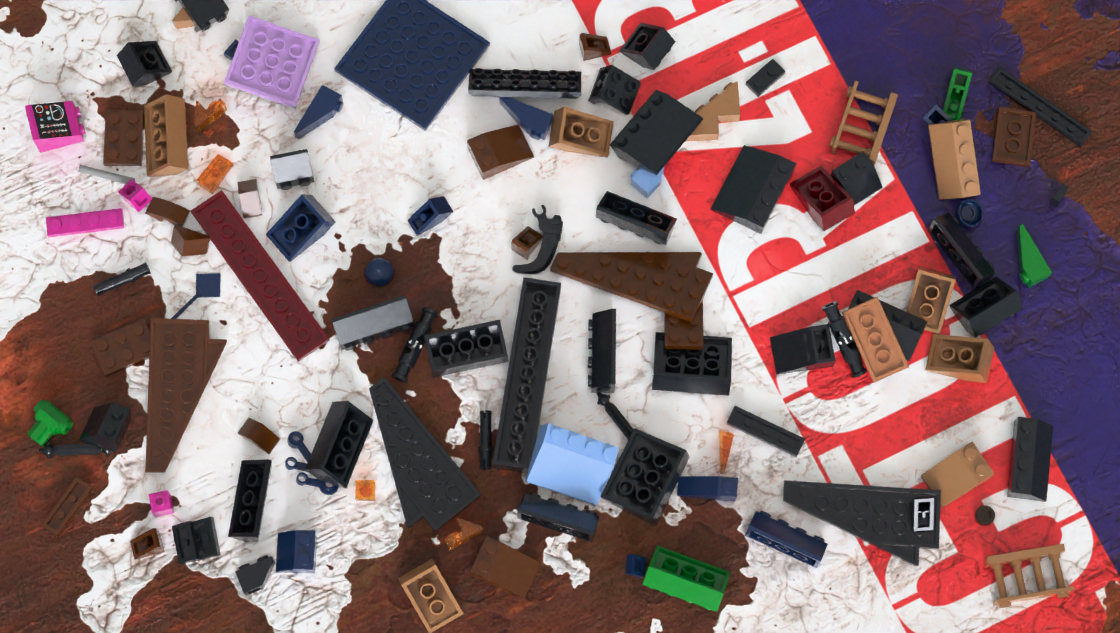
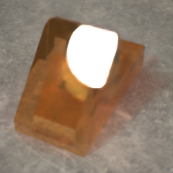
M221 98L218 101H213L207 110L196 100L194 126L198 133L227 111L226 104Z
M455 518L461 532L458 533L456 531L447 536L448 539L445 540L449 551L484 533L482 525Z

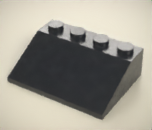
M655 90L615 137L610 146L619 159L657 175L703 121V118L670 95Z
M744 145L711 210L762 234L795 170L796 163L780 155Z
M655 333L652 390L729 396L732 369V338L703 336V350L664 349V333Z
M634 428L600 497L633 516L656 526L690 456L687 450Z

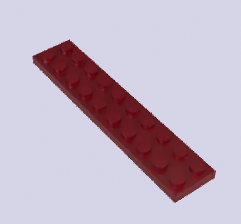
M222 190L190 211L206 235L211 236V242L298 362L330 341L324 330Z

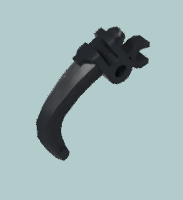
M541 205L542 214H537L535 208L532 209L534 217L539 222V231L543 234L541 248L533 262L514 265L512 267L513 272L537 274L545 271L551 264L558 243L561 241L563 221L560 215H554L552 219L547 218L544 205Z

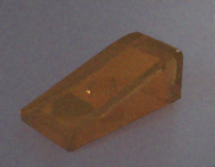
M217 154L196 180L197 185L214 194L234 163Z
M719 430L718 433L720 474L725 472L734 437L733 433Z

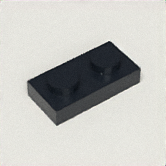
M771 59L746 81L745 85L759 97L779 80L786 71L774 59Z

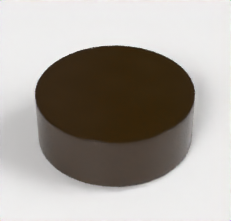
M980 506L975 512V520L982 526L990 525L995 519V512L990 506Z

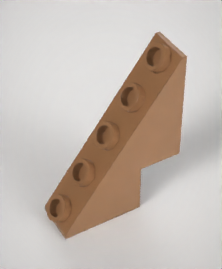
M738 81L728 83L722 93H716L710 98L708 104L705 106L701 105L695 110V113L700 115L703 121L686 141L718 140V122L739 121Z

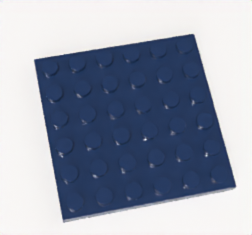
M386 0L336 65L334 71L426 131L465 80L469 71L473 69L488 49L490 42L426 0Z

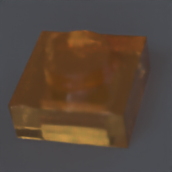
M356 480L355 500L375 501L376 481Z

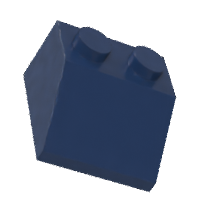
M293 530L278 533L276 573L315 574L317 553L316 531Z

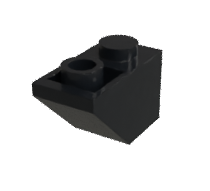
M272 556L260 557L256 563L252 565L249 563L244 564L238 568V571H235L245 596L265 588L275 565Z

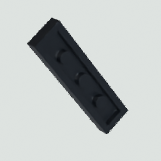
M734 406L726 423L797 457L805 438L737 406Z

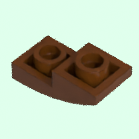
M152 197L145 214L160 222L166 220L173 225L183 226L190 210L173 202Z

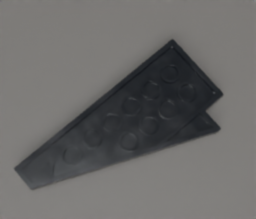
M383 377L371 386L369 391L406 525L408 528H411L424 518L431 528L437 532L481 497V494L387 379Z
M784 480V502L913 566H919V548L939 549L941 490ZM934 496L933 530L914 531L910 501L914 497Z

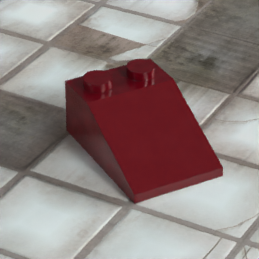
M822 166L790 183V187L806 211L823 231L855 214L853 198Z

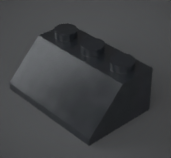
M997 276L949 305L964 329L975 338L1023 309L1017 291Z

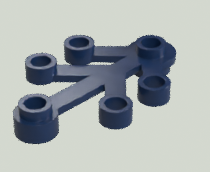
M298 431L291 432L287 439L288 445L291 448H297L308 463L311 453L303 443V435ZM293 436L299 437V440L295 441ZM294 457L286 459L285 467L288 470L296 469L307 472L305 470L307 463L298 462ZM288 461L294 462V465H288ZM300 472L296 477L298 485L318 487L325 495L335 494L339 487L333 484L332 487H327V482L309 478L304 472ZM299 477H304L305 481H300Z

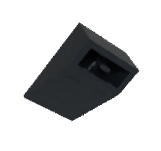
M828 324L811 326L770 337L776 375L834 366L836 360Z

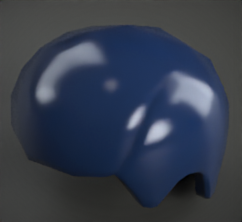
M966 199L956 206L955 217L960 225L975 227L982 222L983 209L976 200Z
M375 258L365 267L364 276L369 284L381 287L391 282L394 278L395 270L392 263L388 260Z

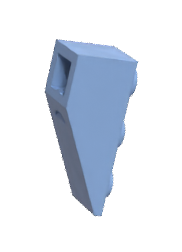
M664 167L657 175L637 168L630 176V185L648 199L660 186Z

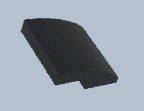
M213 517L193 522L187 521L172 526L179 564L221 555Z

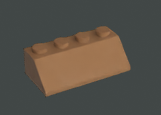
M166 94L144 105L146 169L148 177L177 175L188 170L184 98Z
M964 118L928 125L938 199L965 198L981 195L970 120Z

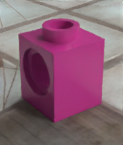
M132 179L118 191L126 203L138 212L152 200L145 189Z
M168 490L149 494L151 511L155 518L175 514L172 496Z

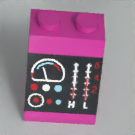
M73 101L25 106L32 138L40 153L84 142L83 135L86 132L83 123L80 124L79 118L82 117L79 106L75 107Z

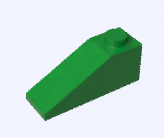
M953 66L942 111L952 120H959L971 81L972 71Z
M1022 224L1016 231L1019 276L1021 281L1030 288L1049 278L1052 271Z

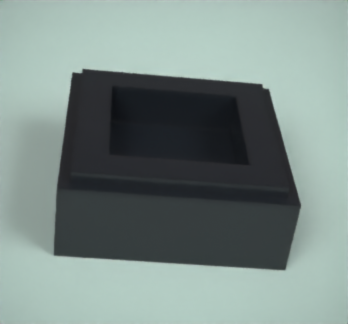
M1061 185L1050 205L1058 206L1068 190L1067 185Z

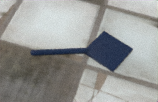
M196 274V295L171 319H176L197 298L220 297L221 274Z

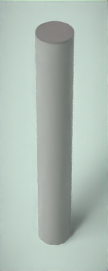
M80 165L78 169L80 173L125 184L131 179L135 181V178L84 165Z

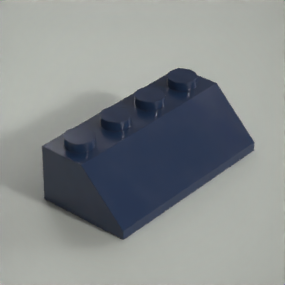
M764 511L755 512L745 536L814 568L818 567L828 545L824 542L823 538L816 535L814 537L807 535V531L799 527L794 529L788 526L789 523L784 520L770 518L771 515Z

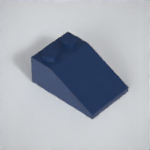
M302 194L265 235L285 258L291 262L324 236L336 221L313 195Z

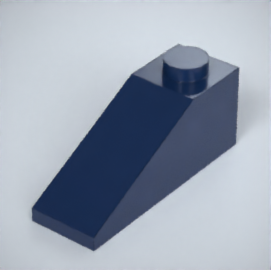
M322 85L294 130L295 138H302L333 118L337 112L339 113L344 105L342 95Z
M499 97L500 105L531 138L545 140L553 121V114L509 97Z
M680 476L677 496L735 502L738 478Z

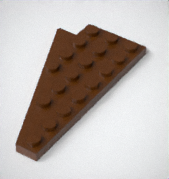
M558 252L550 267V271L689 322H693L713 278L712 272L697 267L702 257L701 252Z
M151 318L145 473L166 472L227 344V339H209V320Z

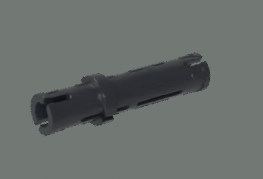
M145 262L132 269L127 268L125 272L94 284L93 287L97 296H100L126 283L136 282V279L151 274V271Z
M483 410L480 411L479 469L486 470L487 467L490 470L492 469L491 453L493 452V447L491 446L492 411L485 410L486 413H484Z

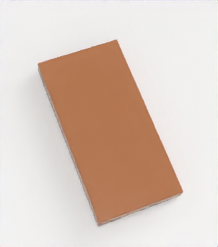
M878 296L842 312L873 383L909 368Z

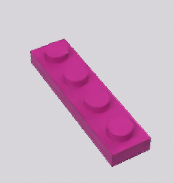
M118 208L46 217L47 236L50 238L123 229V210Z

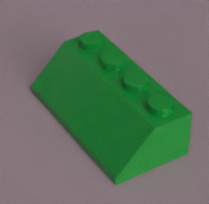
M657 545L642 585L717 612L731 572Z

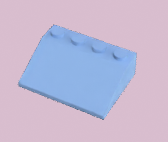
M550 423L541 425L525 482L596 506L613 470L619 448Z

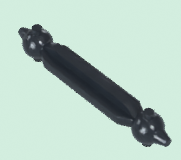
M597 392V404L604 406L607 414L629 440L634 429L617 407L609 402L610 395Z
M47 443L44 448L39 449V452L46 455L47 458H51L53 454L58 456L98 455L103 452L106 456H110V453H112L111 450L89 443L58 444L55 447L51 443Z

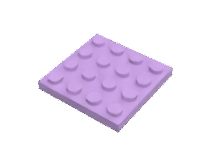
M249 15L224 84L296 109L320 40Z

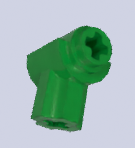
M42 399L34 407L36 423L28 431L27 435L41 446H44L52 435H65L73 426V422L70 417L50 401Z

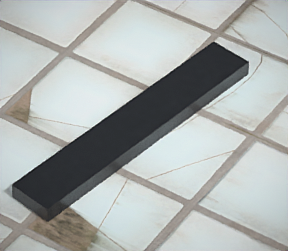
M1001 67L989 81L991 86L1027 111L1036 112L1037 118L1080 148L1092 133L1090 129Z

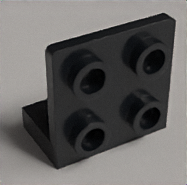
M613 65L602 67L599 70L588 101L593 104L605 102L628 115L641 82Z

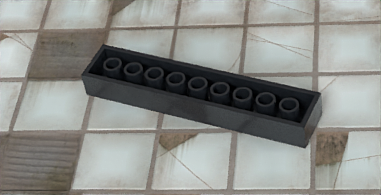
M523 277L492 463L495 469L528 473L538 436L561 294V283Z

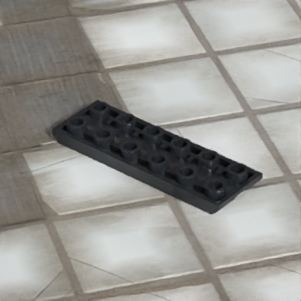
M476 68L469 71L468 93L471 96L577 99L581 96V72L574 70L539 71L536 69L501 70Z

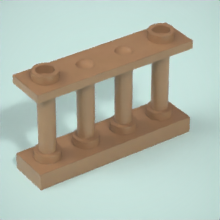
M855 81L853 87L849 86L846 97H849L837 136H832L829 147H832L831 154L833 155L837 147L857 154L864 151L872 164L875 165L898 94L891 92L889 98L885 97L883 99L856 90L859 82ZM853 97L882 106L885 109L884 114H879L878 116L851 107ZM851 114L875 122L879 126L878 132H870L846 124L847 115ZM842 130L871 139V142H874L873 147L866 149L839 140Z
M1064 544L987 556L984 559L985 567L994 569L1000 597L993 601V606L999 605L1000 608L1012 606L1011 603L1055 595L1058 598L1068 597L1069 593L1074 590V586L1065 587L1059 558L1065 552ZM1049 557V560L1052 561L1058 589L1046 591L1040 565L1041 558ZM1027 560L1032 563L1038 592L1029 594L1026 592L1021 569L1022 561ZM1009 563L1013 566L1019 595L1011 597L1007 596L1001 569L1003 564Z

